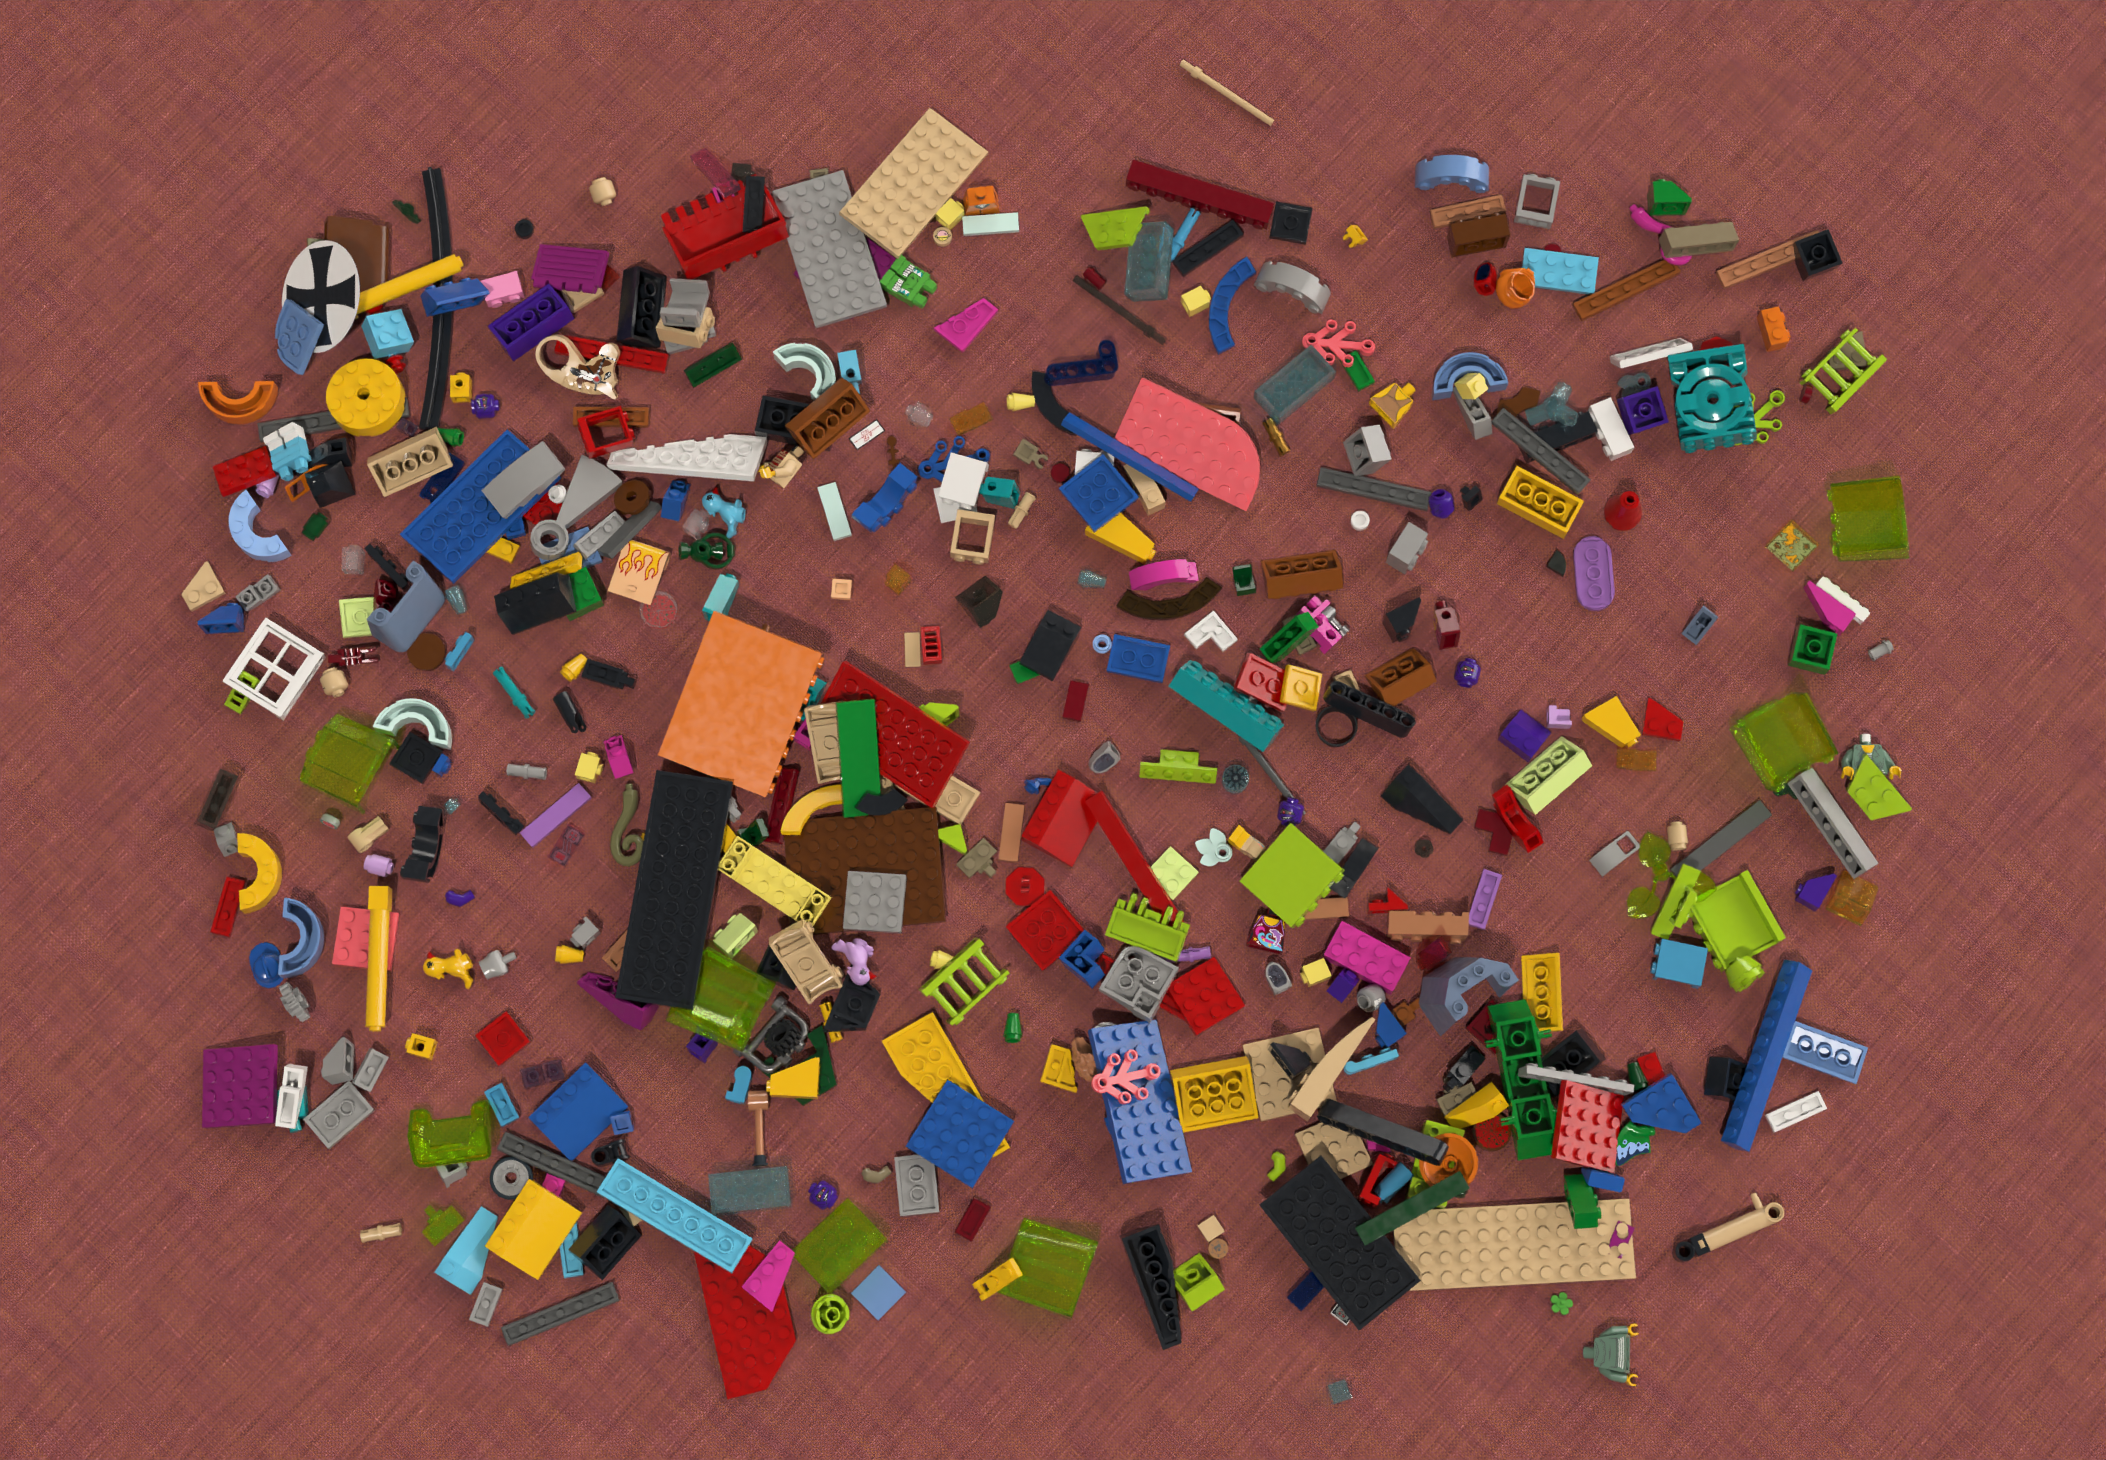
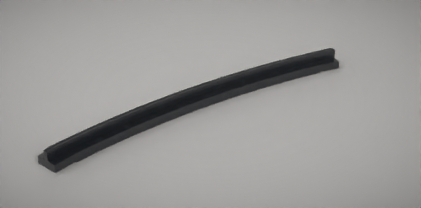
M428 167V170L422 171L430 222L433 262L452 255L441 169ZM453 275L434 282L433 285L437 288L441 287L444 283L453 282ZM453 311L433 316L429 370L419 424L420 430L428 431L440 426L449 372Z

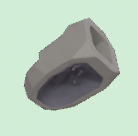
M1107 741L1093 753L1088 766L1095 773L1106 772L1121 759L1120 753L1110 741Z
M1273 961L1268 963L1265 969V978L1274 996L1291 988V981L1284 968L1279 963Z

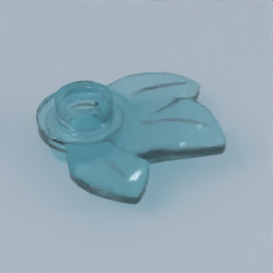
M1638 373L1635 376L1625 375L1618 381L1617 385L1624 389L1622 397L1649 389L1651 378L1646 373ZM1641 378L1645 380V384L1642 386L1638 384V380Z

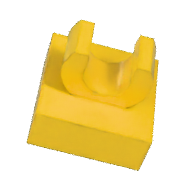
M1350 225L1346 229L1348 234L1343 237V240L1352 238L1349 248H1354L1357 244L1363 245L1368 241L1358 225Z

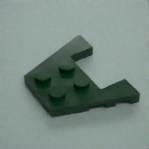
M822 1025L807 1034L817 1052L800 1062L803 1063L815 1057L820 1058L818 1097L837 1086ZM772 1056L763 1061L766 1065H772L775 1062ZM780 1069L773 1073H763L771 1079V1075L780 1072ZM794 1098L803 1106L815 1100Z

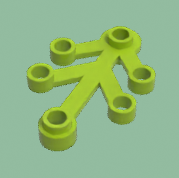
M1778 390L1773 391L1769 396V401L1754 414L1756 428L1771 429L1774 432L1781 429L1782 422L1778 419L1773 421L1760 420L1773 407H1779L1783 404L1785 396ZM1750 393L1754 412V401L1756 398L1753 393ZM1774 397L1779 399L1778 403L1773 401ZM1773 423H1777L1779 428L1773 427ZM1762 431L1757 434V439L1754 441L1765 444L1769 439V435ZM1764 435L1766 440H1761L1759 436Z

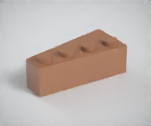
M1389 911L1387 914L1386 937H1391V940L1394 941L1411 938L1410 941L1422 942V939H1428L1431 943H1442V940L1449 941L1450 944H1461L1468 936L1469 912H1462V916H1455L1453 912H1444L1437 916L1436 913L1428 911L1421 912L1420 915H1416L1415 911Z

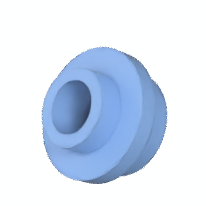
M1098 635L1094 638L1093 648L1097 653L1104 654L1111 649L1112 642L1108 636ZM1104 642L1106 646L1100 647L1098 644Z

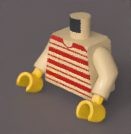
M797 445L790 452L783 449L771 462H764L763 465H760L757 473L760 472L762 478H770L776 484L785 488L802 466L798 459L804 451Z

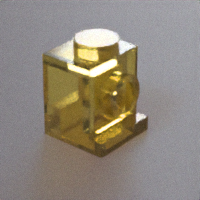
M895 564L886 574L884 584L900 595L911 582V577Z

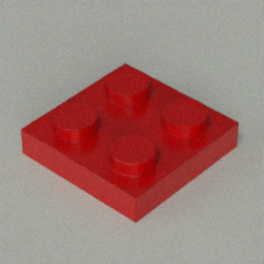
M507 1011L475 1035L499 1067L531 1043Z

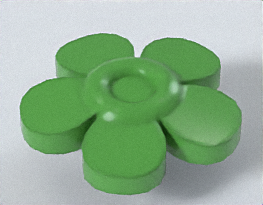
M1564 1292L1559 1293L1558 1296L1553 1295L1550 1299L1551 1303L1554 1304L1551 1307L1554 1313L1560 1310L1562 1315H1566L1569 1313L1568 1308L1573 1306V1301L1567 1299V1294Z

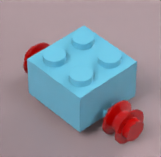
M381 304L365 311L370 315L366 316L361 327L373 358L377 359L388 356L385 364L390 365L395 374H398L404 370L403 368H405L406 364L401 363L403 356L396 354L409 352L414 340L402 309L384 312L381 311L383 308Z

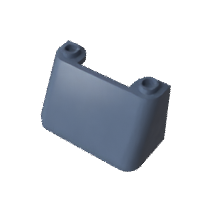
M412 561L406 569V577L412 583V586L390 613L386 609L378 608L367 618L372 636L396 652H405L411 647L445 602L442 590L426 570L415 561Z

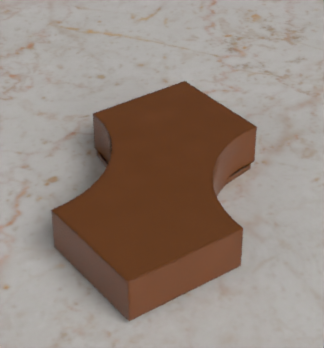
M1522 386L1520 393L1509 400L1500 399L1496 415L1503 408L1515 418L1523 411L1536 410L1541 391Z

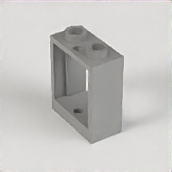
M1524 174L1521 181L1514 222L1550 229L1553 223L1560 181H1556V179L1551 177L1540 178L1535 174ZM1526 185L1553 190L1549 215L1522 210Z

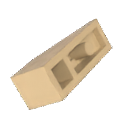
M1124 465L1123 468L1139 496L1147 515L1149 516L1164 509L1165 500L1155 481L1131 466Z

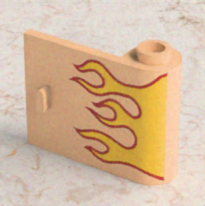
M631 539L620 551L621 553L608 591L651 605L662 572L668 566L671 552Z

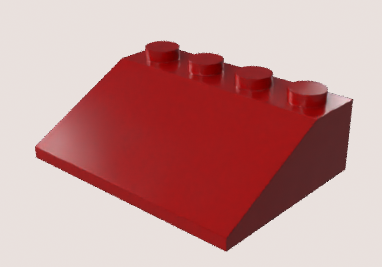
M1058 770L1025 828L1021 840L1062 863L1073 867L1097 824L1096 818L1085 803L1086 800L1097 794V792L1072 776Z

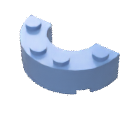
M1434 156L1431 161L1427 162V159H1424L1416 164L1415 188L1429 190L1439 184L1459 183V185L1468 186L1471 191L1484 193L1489 191V166L1485 162H1482V164L1478 163L1477 158L1469 156Z
M1473 352L1461 353L1448 359L1439 369L1432 386L1431 397L1432 400L1451 398L1454 383L1467 373H1480L1486 381L1487 393L1506 390L1508 379L1501 366L1489 359L1488 356Z
M284 898L283 918L297 924L300 929V940L292 952L279 955L278 975L281 978H292L305 973L318 961L324 947V930L319 918L310 908L295 899Z

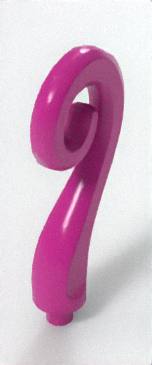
M1633 204L1629 208L1632 212L1631 218L1638 226L1645 230L1662 234L1664 229L1671 227L1651 218L1643 207L1638 208ZM1660 248L1663 259L1673 265H1685L1692 258V255L1665 258L1662 248Z

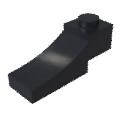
M1362 837L1342 867L1345 870L1342 873L1344 877L1337 884L1334 882L1330 889L1346 898L1379 847Z

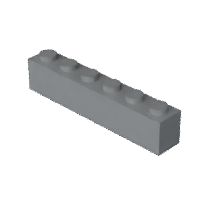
M1813 768L1801 773L1787 783L1853 879L1879 864Z

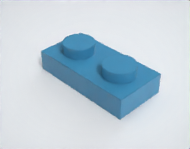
M465 632L463 636H459L453 652L450 651L445 658L447 668L455 671L475 641L472 635Z
M503 1083L484 1092L501 1127L520 1119Z

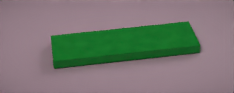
M875 699L835 702L843 817L866 816L868 814L854 808L865 792L871 795H881Z

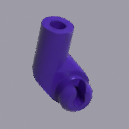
M471 890L463 895L454 893V891H448L445 894L446 901L458 907L465 905L475 898Z

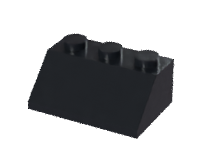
M607 1205L568 1250L584 1266L603 1280L642 1235L620 1212Z

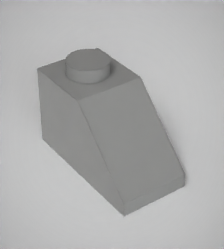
M342 1037L323 1059L321 1074L330 1084L334 1085L353 1080L354 1044L347 1038Z

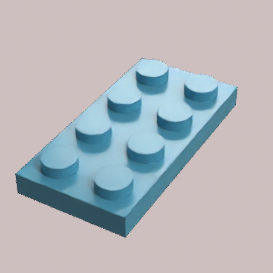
M1524 248L1522 268H1529L1534 272L1535 288L1592 295L1595 293L1599 257Z

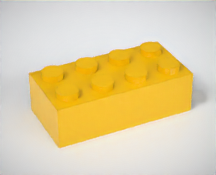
M1516 466L1497 504L1564 539L1584 501Z

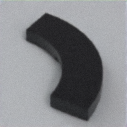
M1032 371V394L1040 413L1055 428L1067 434L1077 436V434L1061 426L1063 419L1069 412L1057 403L1052 394L1050 385L1051 374Z

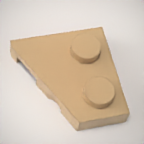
M207 561L183 591L182 596L190 611L193 612L226 593Z

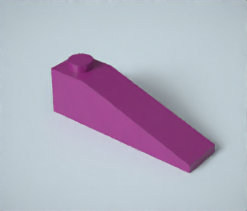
M588 972L577 982L580 987L621 1021L638 1030H642L652 1021L659 1005L616 999L618 982L612 981V978Z

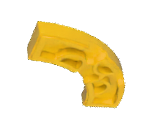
M841 785L823 787L801 798L787 813L781 827V834L801 835L803 826L814 811L831 805L842 804Z

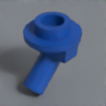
M1051 778L1026 779L1024 781V788L1031 795L1033 793L1038 795L1039 786H1049Z

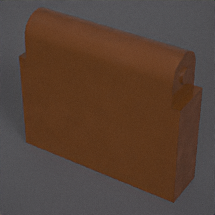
M327 216L324 221V240L336 242L349 252L358 271L360 292L387 282L389 269V228L382 225H373V221Z

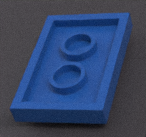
M1114 634L1106 672L1163 683L1170 645Z

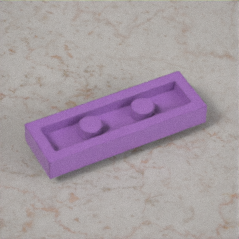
M1483 869L1469 912L1470 926L1485 930L1500 884L1501 874Z

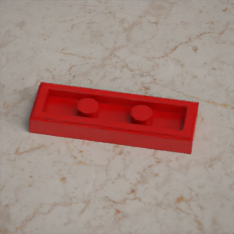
M226 876L211 927V933L231 937L240 906L239 890L245 889L246 881Z

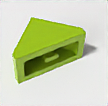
M960 824L938 829L941 842L963 855L968 853Z

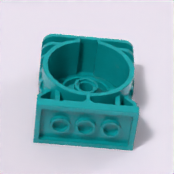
M1744 344L1668 355L1671 382L1678 389L1675 398V410L1681 450L1685 451V453H1694L1698 449L1709 451L1714 450L1718 446L1729 448L1738 443L1743 445L1754 443V440L1757 439L1752 398L1749 387L1744 380L1748 373ZM1708 378H1722V379H1725V380L1729 381L1732 385H1736V386H1737V387L1731 388L1726 382H1724V381H1722V380H1719V379H1710V380H1706V381H1703V382L1699 383V384L1695 387V389H1694V391H1693L1692 394H1686L1687 392H1690V391H1691L1692 387H1693L1697 382H1699V381H1701V380H1704V379H1708ZM1710 398H1717L1718 402L1710 404L1708 400ZM1744 405L1737 407L1730 417L1723 420L1732 412L1734 406ZM1695 412V414H1696L1699 418H1701L1702 420H1705V421H1708V422H1717V423H1706V422H1703V421L1699 420L1698 418H1696L1693 414H1688V415H1684V414Z

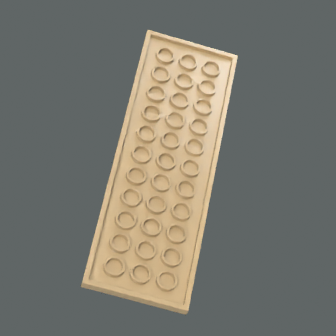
M1629 1199L1598 1200L1597 1207L1601 1208V1219H1598V1227L1574 1229L1567 1202L1431 1209L1393 1230L1395 1249L1421 1280L1409 1291L1636 1279L1632 1236L1628 1244L1621 1243L1618 1247H1609L1615 1227L1617 1236L1620 1239L1628 1237L1627 1225L1631 1226Z

